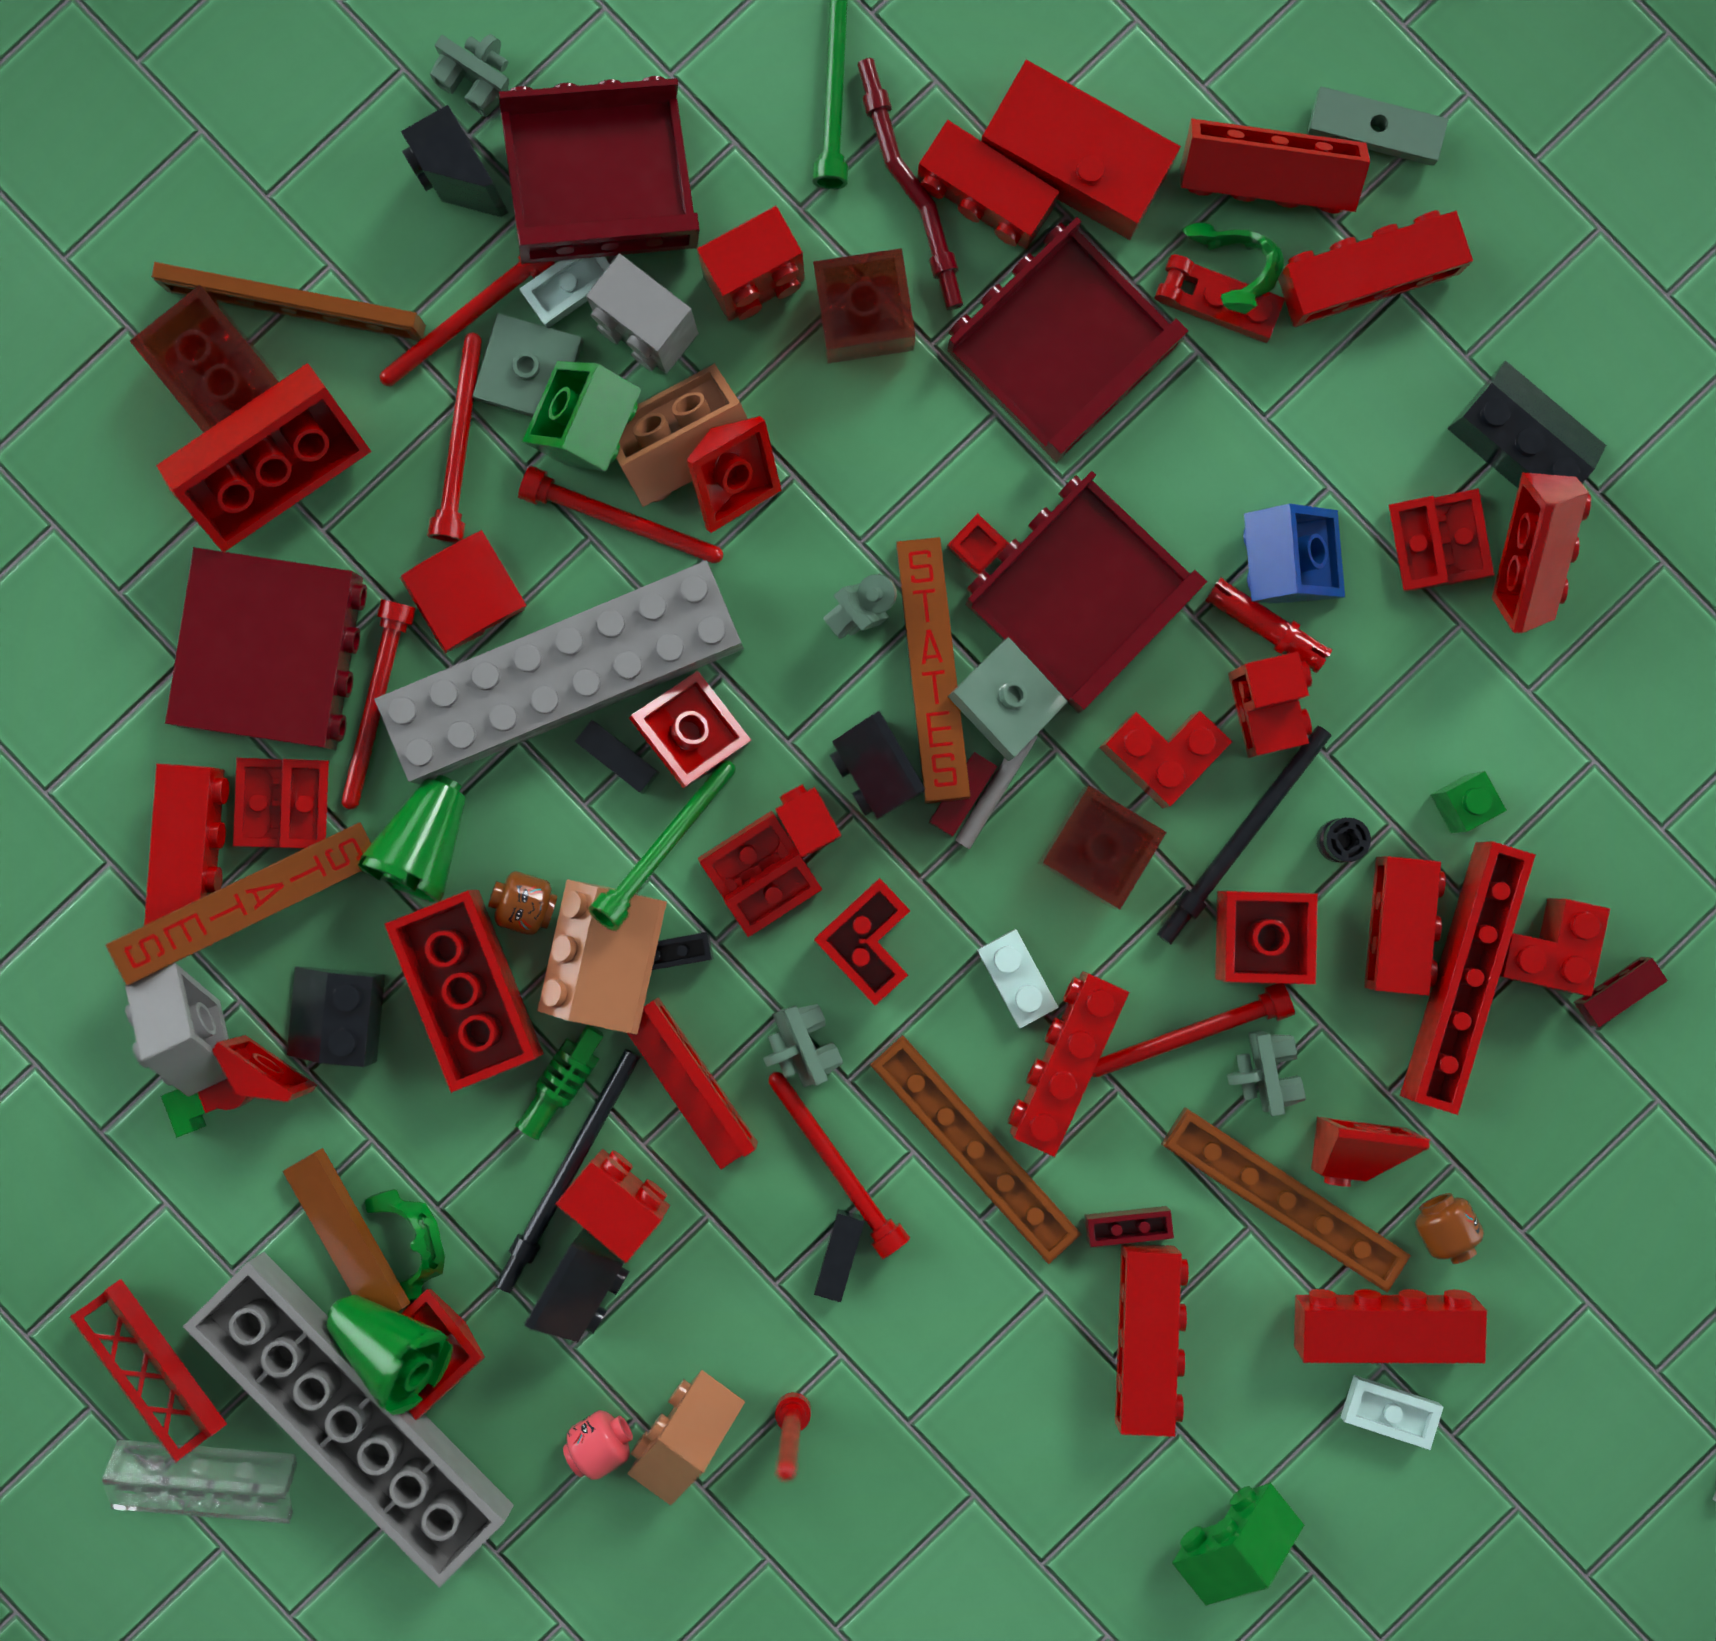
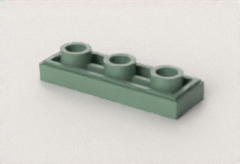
M1321 86L1316 95L1307 134L1367 143L1368 150L1434 166L1439 159L1448 118ZM1371 125L1378 126L1381 132L1374 131Z

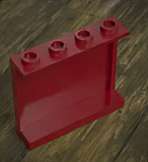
M650 76L642 81L633 82L608 79L594 85L577 86L574 83H560L553 88L541 89L517 86L509 91L499 92L521 264L616 256L619 253L621 255L695 249L698 247L700 228L698 215L694 213L677 101V78L665 79L661 76Z
M1078 217L1067 227L1063 223L1058 224L1044 239L1043 243L1046 247L1035 257L1031 253L1027 254L1012 270V274L1015 276L1004 287L996 284L982 298L980 304L983 307L972 318L965 314L953 325L949 331L952 337L949 339L947 350L1056 463L1177 348L1188 333V329L1177 318L1170 324L1078 231L1081 220Z
M1093 471L1083 480L1077 475L1074 476L1058 494L1063 501L1052 512L1047 507L1043 508L1028 525L1033 532L1022 543L1015 538L998 555L997 558L1002 564L991 575L984 570L967 587V590L972 595L965 604L1003 641L1009 637L1078 713L1086 709L1208 582L1196 570L1189 573L1093 481L1096 477Z
M193 547L165 724L336 750L337 742L343 740L346 732V716L342 715L344 698L350 697L353 688V673L349 671L351 654L357 653L360 644V629L356 628L358 610L362 611L367 600V586L363 584V577L350 570L230 552L223 553L222 551Z

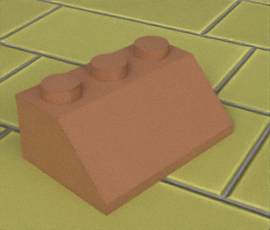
M715 364L638 404L635 416L626 424L619 441L620 450L616 458L642 507L665 499L672 491L693 481L687 458L711 428L748 419L740 401Z
M567 879L537 1011L567 1021L638 1034L667 901L635 894L629 901L631 907L628 909L629 917L617 931H612L595 920L590 914L588 907L600 893H607L609 889H615Z

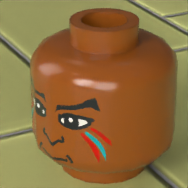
M514 871L507 876L504 883L495 882L488 907L496 909L494 919L498 926L526 935H533L539 931L540 927L548 928L556 905L557 895L551 894L552 888L548 881Z
M1445 1193L1429 1199L1419 1207L1421 1213L1417 1216L1415 1226L1432 1257L1436 1259H1450L1452 1264H1459L1477 1254L1475 1247L1483 1240L1484 1230L1467 1200L1461 1197L1454 1198L1452 1193Z

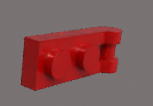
M1170 255L1165 270L1168 272L1164 283L1159 284L1154 296L1158 302L1258 341L1267 343L1270 340L1285 301L1284 297L1268 292L1256 298L1257 306L1246 314L1229 310L1223 305L1221 295L1232 290L1243 289L1249 284L1194 264L1192 260L1185 256ZM1184 280L1196 284L1192 295L1182 291L1181 287Z

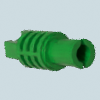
M586 1025L575 1042L568 1038L565 1039L536 1082V1096L520 1120L516 1122L515 1126L520 1131L535 1140H539L542 1132L557 1110L569 1106L600 1060L593 1053L603 1039L601 1031L591 1025Z

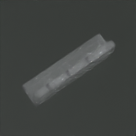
M117 1440L102 1481L111 1509L289 1524L293 1513L289 1490L297 1467L295 1454L197 1446L175 1463L161 1443ZM123 1491H131L137 1494L123 1493ZM261 1502L276 1503V1505H264Z

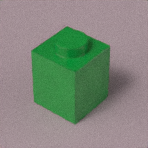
M1486 771L1467 774L1430 794L1451 833L1468 832L1507 811Z

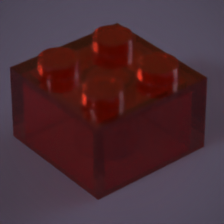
M902 248L813 261L814 280L827 364L914 351L916 335Z
M1087 786L1081 790L1038 864L1112 909L1121 910L1167 832L1093 787Z

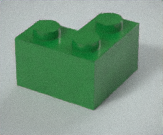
M1271 1482L1255 1488L1250 1486L1243 1487L1230 1499L1231 1508L1222 1520L1215 1525L1203 1529L1201 1526L1194 1527L1182 1537L1180 1541L1182 1547L1172 1564L1205 1605L1269 1588L1303 1529V1522Z

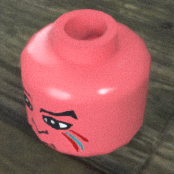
M599 1410L569 1429L566 1435L567 1443L563 1446V1453L568 1465L577 1476L583 1477L585 1475L589 1479L598 1480L628 1461L630 1456L628 1442L633 1439V1434L622 1416L614 1418L607 1411Z

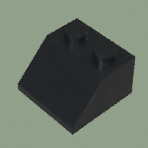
M449 105L444 106L401 131L409 145L402 152L425 191L434 187L442 202L494 216L503 217L509 213L493 181Z
M880 711L872 714L832 741L836 751L830 754V757L842 778L849 774L852 776L859 788L852 795L865 816L873 812L878 820L921 795L926 790Z
M295 967L287 1055L316 1063L366 1067L376 1063L385 974Z
M583 1228L568 1248L524 1325L531 1330L579 1342L585 1330L594 1334L607 1312L606 1309L600 1306L608 1291L615 1295L618 1293L630 1272L622 1267L625 1262Z

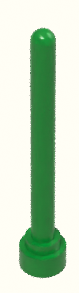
M830 0L823 153L818 155V160L813 164V184L823 189H841L848 184V164L844 162V156L840 154L848 0Z
M725 760L720 763L615 890L609 889L607 893H600L588 907L590 914L595 920L612 931H617L629 917L628 909L631 907L629 901L735 774L736 767L733 762Z

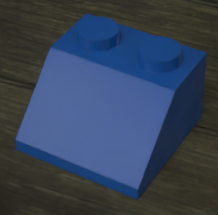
M1289 503L1244 513L1245 529L1243 539L1247 547L1249 568L1247 584L1251 592V602L1288 603L1345 597L1338 510Z

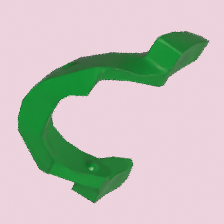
M1203 222L1193 223L1182 229L1189 239L1206 245L1209 250L1229 244L1243 243L1248 250L1259 249L1266 257V267L1251 284L1243 289L1232 290L1221 295L1223 305L1229 310L1246 314L1257 306L1256 298L1275 288L1284 266V257L1278 245L1269 238L1250 230L1219 232L1211 224Z
M396 1189L374 1194L365 1199L364 1203L367 1213H396L404 1217L413 1226L415 1238L410 1243V1248L421 1255V1266L418 1272L411 1275V1278L401 1282L400 1285L409 1300L417 1299L422 1294L424 1282L443 1274L445 1253L437 1221L426 1203L405 1201L400 1198Z

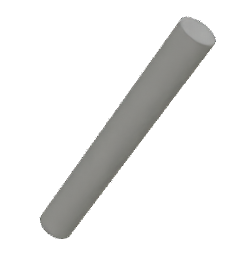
M1037 735L1015 758L1010 761L1004 758L956 837L955 841L970 850L1038 738Z

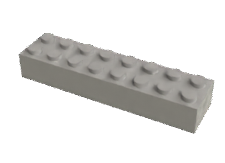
M706 560L374 700L408 782L422 784L426 778L435 779L437 775L447 774L741 651L744 647Z
M265 1252L248 1261L183 1328L440 1588L506 1521L514 1504L425 1414L420 1419L415 1420L409 1411L403 1414L391 1415L385 1409H382L326 1329L327 1315Z

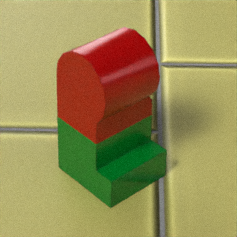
M228 1079L189 1097L178 1089L161 1095L176 1138L205 1127L206 1123L203 1114L216 1109L226 1111L236 1109L251 1102L254 1098L236 1095Z

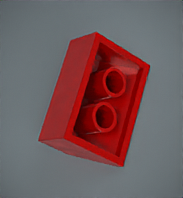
M1522 472L1492 593V600L1513 633H1524L1555 620L1559 604H1564L1567 599L1569 584L1566 577L1570 563H1574L1579 554L1580 541L1578 532L1582 520L1588 518L1591 509L1589 491L1577 477Z

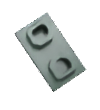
M492 34L487 35L481 42L473 37H469L465 43V49L441 35L434 45L439 57L430 73L433 82L446 92L453 94L465 77L474 83L464 97L466 103L472 109L487 117L500 102L499 92L510 90L508 88V77L500 73L508 65V60L499 55L501 41Z
M882 574L870 575L864 578L860 584L845 586L833 595L840 604L823 619L840 639L844 638L847 634L854 635L859 630L863 631L880 626L889 618L885 611L889 610L896 601V586L889 577Z
M818 1004L797 1008L796 1005L772 1014L780 1032L768 1036L774 1053L763 1058L766 1067L779 1063L785 1078L798 1073L803 1087H807L810 1085L817 1086L827 1081L826 1075L843 1064L838 1048L833 1042L815 1049L809 1033L826 1026L825 1018Z
M1264 1031L1250 1032L1248 1034L1255 1069H1252L1249 1053L1236 1055L1239 1071L1227 1074L1228 1084H1242L1244 1099L1249 1100L1257 1098L1255 1082H1258L1263 1111L1270 1112L1271 1116L1285 1114L1284 1107L1306 1100L1301 1077L1296 1075L1279 1079L1276 1063L1297 1059L1295 1038L1291 1035H1271Z

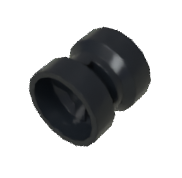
M1345 817L1328 821L1320 828L1317 834L1319 852L1324 858L1332 862H1353L1359 860L1368 852L1371 845V835L1368 828L1362 821L1355 818Z

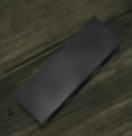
M593 720L589 722L575 740L577 744L642 794L660 773Z
M709 932L658 940L652 970L714 959Z
M838 1209L814 1295L841 1303L865 1222L862 1216Z

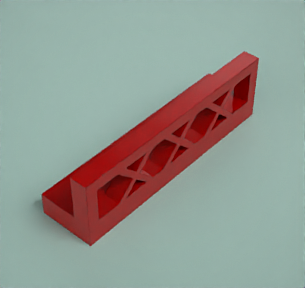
M658 997L645 1005L638 1034H627L720 1170L742 1155L746 1157L756 1150L758 1141L660 998Z
M122 1279L109 1286L100 1296L69 1317L175 1463L227 1425L226 1421ZM107 1303L117 1317L114 1335L94 1333L84 1318ZM122 1325L131 1337L120 1336ZM101 1341L112 1342L110 1354ZM118 1343L138 1345L143 1352L140 1372L120 1369L115 1362ZM148 1360L158 1374L146 1372ZM127 1377L139 1378L137 1389L134 1388ZM145 1379L161 1380L168 1386L170 1391L166 1408L147 1406L141 1397ZM175 1397L184 1410L173 1409ZM153 1413L165 1414L163 1426ZM171 1415L190 1417L200 1430L199 1434L180 1448L177 1447L168 1434Z

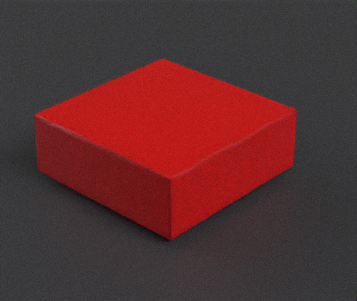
M977 513L950 541L947 548L978 576L994 562L1009 542Z

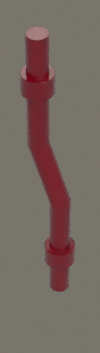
M863 59L857 64L865 91L862 100L867 117L873 120L885 167L920 211L932 254L929 263L933 277L939 279L947 310L958 309L964 305L955 275L958 272V266L954 252L948 250L936 203L901 158L889 116L892 107L888 92L881 87L874 59Z

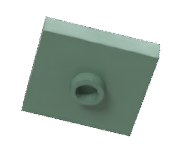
M497 313L472 397L479 402L533 417L556 362H578L584 342L582 337Z
M1009 637L1002 641L948 695L950 700L1007 761L1015 758L1068 702Z

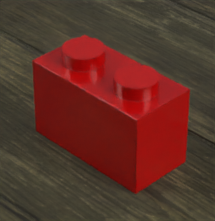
M802 784L779 797L783 805L775 808L802 858L842 837L815 787L807 791Z

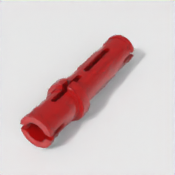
M1220 577L1211 593L1205 599L1207 603H1211L1274 644L1273 650L1279 654L1283 653V651L1287 654L1299 651L1301 661H1306L1314 673L1321 669L1326 662L1325 658H1328L1333 650L1299 629L1301 625L1293 620L1289 623L1262 604L1251 602V597L1226 582L1222 577Z

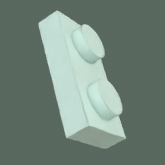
M605 257L560 260L519 289L544 326L550 328L588 301L586 295L610 264Z
M1017 929L977 949L1018 1028H1022L1059 1008Z
M1354 1375L1340 1418L1346 1423L1430 1450L1444 1407L1439 1402Z

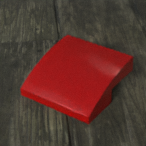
M1479 488L1439 497L1432 495L1389 504L1404 592L1494 577Z
M482 530L429 557L400 577L444 653L450 652L482 636L486 629L524 611L527 606Z
M236 757L233 846L306 848L325 839L329 760Z
M772 810L698 857L699 863L723 897L725 904L747 937L755 934L823 890Z

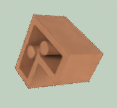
M703 1370L690 1383L685 1379L680 1382L668 1400L674 1406L668 1417L661 1414L649 1432L645 1431L630 1453L636 1460L627 1474L670 1506L705 1471L745 1403L743 1399Z

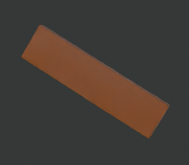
M321 1148L283 1170L282 1172L351 1294L359 1295L396 1312L409 1305L411 1302L324 1149Z

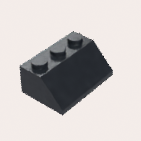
M1507 361L1501 364L1447 428L1517 488H1519L1522 472L1577 477L1583 484L1595 470L1606 447V444Z

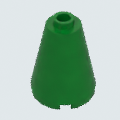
M437 775L435 780L426 778L363 853L357 866L379 881L381 877L394 884L393 888L430 903L440 902L444 896L466 797L459 792L462 786L443 775Z
M356 1294L337 1300L328 1312L326 1324L328 1333L378 1405L391 1415L403 1414L418 1405L423 1400L418 1393L428 1383L435 1387L450 1363L453 1347L446 1340L448 1337L442 1331Z

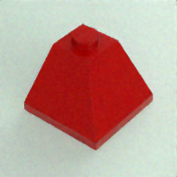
M1317 1117L1311 1170L1324 1176V1183L1351 1187L1352 1180L1368 1181L1429 1149L1430 1139L1404 1127Z

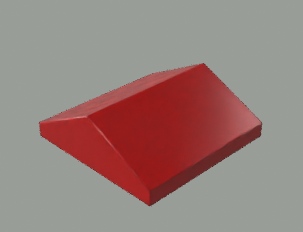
M761 416L711 428L687 458L705 527L710 533L782 490L766 421Z
M696 671L629 717L683 789L712 772L720 763L729 759L751 741L750 737L699 671Z
M246 1035L219 1041L212 1049L236 1095L289 1102L312 1093L317 1086L316 1083Z
M427 1289L401 1314L442 1331L448 1337L446 1340L452 1344L453 1352L450 1363L438 1384L433 1387L428 1383L418 1393L423 1400L408 1410L415 1420L420 1419L485 1358L467 1323L432 1289Z

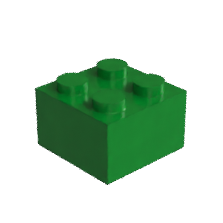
M557 361L522 442L565 465L606 472L608 466L614 462L619 453V441L626 424L636 414L638 407L637 399L642 389L600 364Z

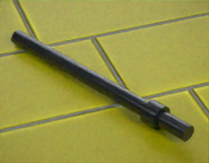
M1317 726L1308 737L1309 744L1300 747L1190 891L1184 890L1175 902L1177 908L1157 933L1161 939L1171 945L1190 919L1196 920L1207 906L1204 901L1332 735L1321 726Z
M628 1049L624 1050L522 1235L517 1234L509 1249L511 1256L495 1283V1286L502 1291L511 1293L526 1264H531L541 1248L538 1242L558 1208L556 1205L557 1201L572 1183L641 1058L636 1053Z

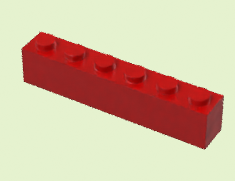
M1494 841L1475 843L1438 966L1437 981L1432 986L1400 1093L1401 1097L1449 1113L1459 1114L1536 854Z

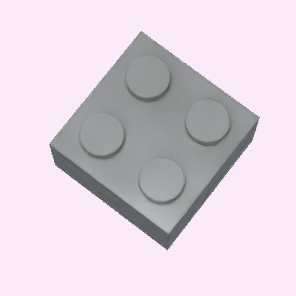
M620 253L586 295L593 311L590 315L598 323L596 327L598 331L616 345L620 340L625 342L633 350L631 353L632 357L650 371L657 367L667 375L698 335L692 309Z
M176 963L125 986L129 1005L125 1007V1013L135 1031L137 1042L133 1044V1051L142 1067H149L160 1075L165 1084L168 1086L173 1085L188 1097L227 1079L212 1051L217 1042L229 1039L220 1000Z

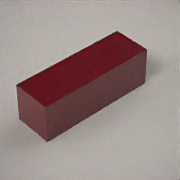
M973 752L967 761L970 799L941 802L929 823L950 837H953L998 766L978 753Z
M1640 957L1594 988L1592 997L1582 996L1573 1003L1588 1025L1601 1027L1668 980L1653 958Z
M1167 1206L1084 1215L1087 1242L1090 1247L1174 1238L1171 1210Z

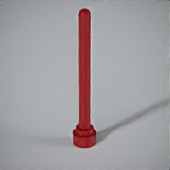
M519 255L517 257L519 262L382 370L380 373L381 383L385 386L396 384L530 276L534 279L554 265L555 262L521 264Z
M474 332L468 333L464 338L441 507L435 510V517H430L427 535L435 540L452 543L462 540L465 531V523L461 521L462 514L458 512L474 401L472 396L476 386L482 344L481 337Z
M530 465L523 476L518 493V498L534 505L538 502L546 504L549 500L689 555L707 560L710 563H719L723 559V551L720 547L554 484L555 479L548 477V472Z
M384 599L380 601L377 617L381 618L379 626L384 628L341 800L342 805L346 809H355L360 803L381 717L374 699L385 695L387 692L401 632L406 633L407 625L413 624L415 607Z
M1276 983L1265 988V993L1258 995L1259 1000L1100 1057L1092 1077L1109 1074L1262 1017H1266L1267 1020L1276 1018L1277 1021L1294 1016L1295 1010L1292 1000L1284 984Z
M781 1072L772 1073L768 1078L770 1087L872 1229L870 1236L874 1241L871 1245L881 1259L890 1256L910 1240V1236L900 1223L895 1224L892 1219L886 1220L789 1081Z
M796 1392L783 1395L777 1402L775 1410L776 1422L782 1429L777 1475L783 1481H790L796 1475L800 1431L806 1428L811 1418V1405L808 1399Z

